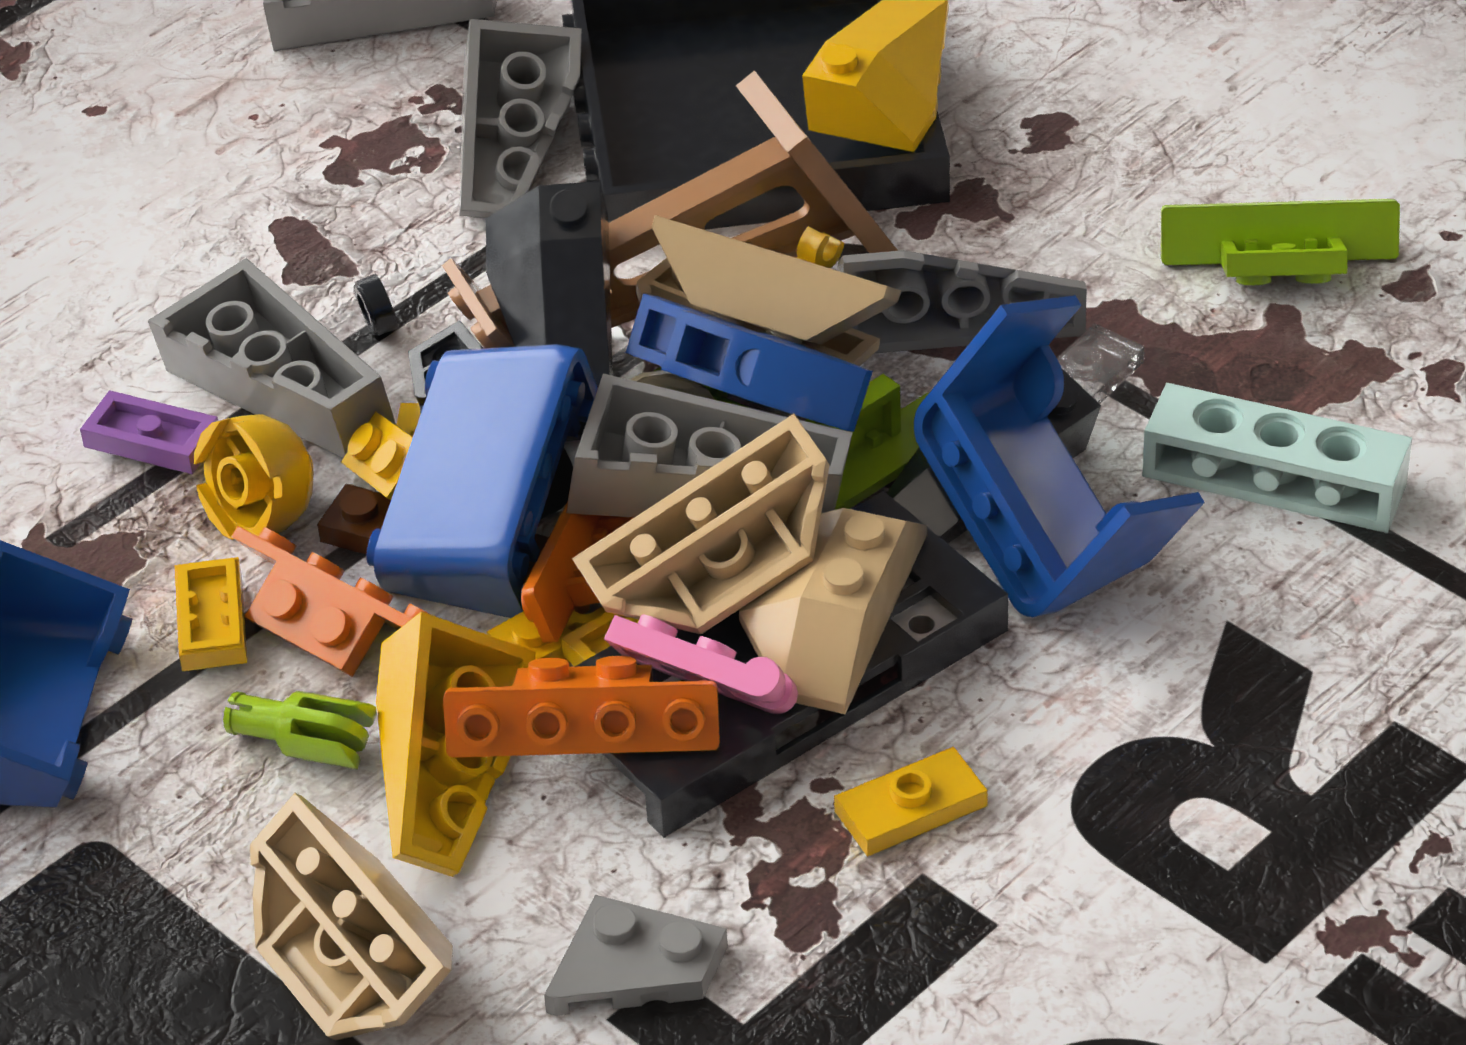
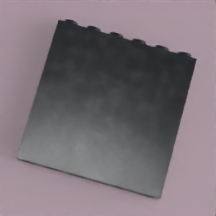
M571 0L572 14H562L563 27L582 29L580 78L573 97L575 112L578 118L581 148H583L586 182L600 181L608 212V223L775 137L736 87L738 83L754 70L867 211L950 202V155L938 111L936 119L915 152L808 131L802 75L828 39L882 0ZM785 185L778 186L712 218L706 223L705 229L772 222L801 209L804 205V199L795 188Z

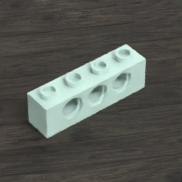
M1166 382L1144 430L1142 477L1388 533L1407 485L1412 437Z

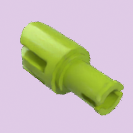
M237 691L231 694L228 702L231 705L239 706L240 709L225 707L223 723L226 732L229 734H242L276 741L282 754L287 757L358 770L361 759L356 752L362 751L366 747L369 733L364 727H371L374 724L377 710L375 706L369 703L304 691L293 692L285 701L246 695L243 692Z

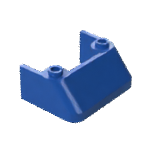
M1076 295L1000 305L920 403L914 417V434L919 448L1003 590L1008 593L1010 602L1019 613L1027 617L1056 613L1149 563L1205 503L1199 492L1145 502H1124L1112 507L1108 513L1103 509L1047 417L1059 403L1064 390V374L1049 344L1082 306Z

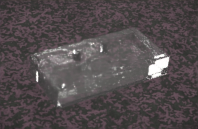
M1094 323L1061 353L1057 359L1061 368L1101 404L1144 363L1145 346Z

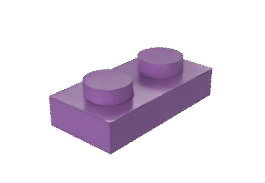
M109 390L80 428L85 448L193 474L200 465H194V452L200 434L212 422L218 421V417Z

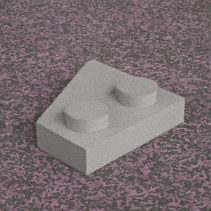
M595 895L544 994L546 1013L555 1016L569 1014L568 1003L612 998L613 1009L638 1007L654 1000L674 1003L703 999L728 948L727 928Z

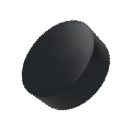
M373 274L355 281V285H353L355 297L370 332L378 337L396 330L398 325L395 313L379 277Z

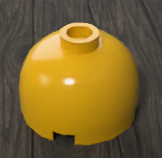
M263 414L245 415L212 422L200 434L194 452V465L204 463L206 482L196 485L198 496L209 520L223 536L233 540L231 536L237 526L256 536H259L263 527L280 533L288 529L306 511L313 492V461L303 441L289 425Z

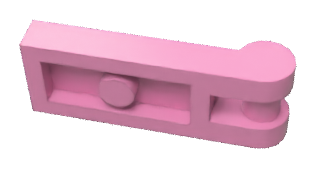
M615 615L604 638L622 656L633 657L639 664H652V669L684 681H714L718 686V694L768 713H786L797 701V686L770 658L760 656L751 659L746 664L734 660L737 652L732 648L703 636L699 637L696 645L676 638L678 633L676 628L648 615H641L638 623Z

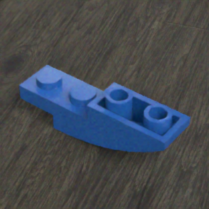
M644 293L625 352L662 366L661 369L700 384L851 432L855 430L873 372L780 337L756 332L662 297Z

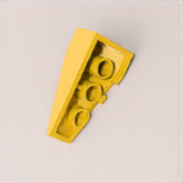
M882 0L828 39L802 75L808 131L915 152L937 116L938 84L941 82L942 49L945 47L949 1Z
M422 611L382 642L376 706L392 857L394 859L451 877L460 872L487 812L485 805L495 780L503 775L510 756L449 757L446 753L444 693L448 688L513 686L517 669L528 668V663L535 660V651Z

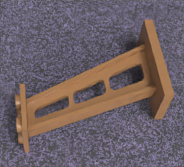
M754 70L738 83L736 87L775 137L609 223L611 328L636 319L640 306L636 294L637 281L648 272L630 279H622L615 275L614 269L617 265L660 244L652 229L655 215L705 230L706 223L712 218L769 190L785 185L795 188L804 199L803 207L792 214L732 237V239L797 258L798 242L804 230L809 226L821 233H827L840 241L856 236L869 253L898 250ZM452 258L446 261L442 267L455 285L448 292V295L467 319L471 321L473 318H476L478 321L470 329L484 348L515 347L491 285L481 289Z

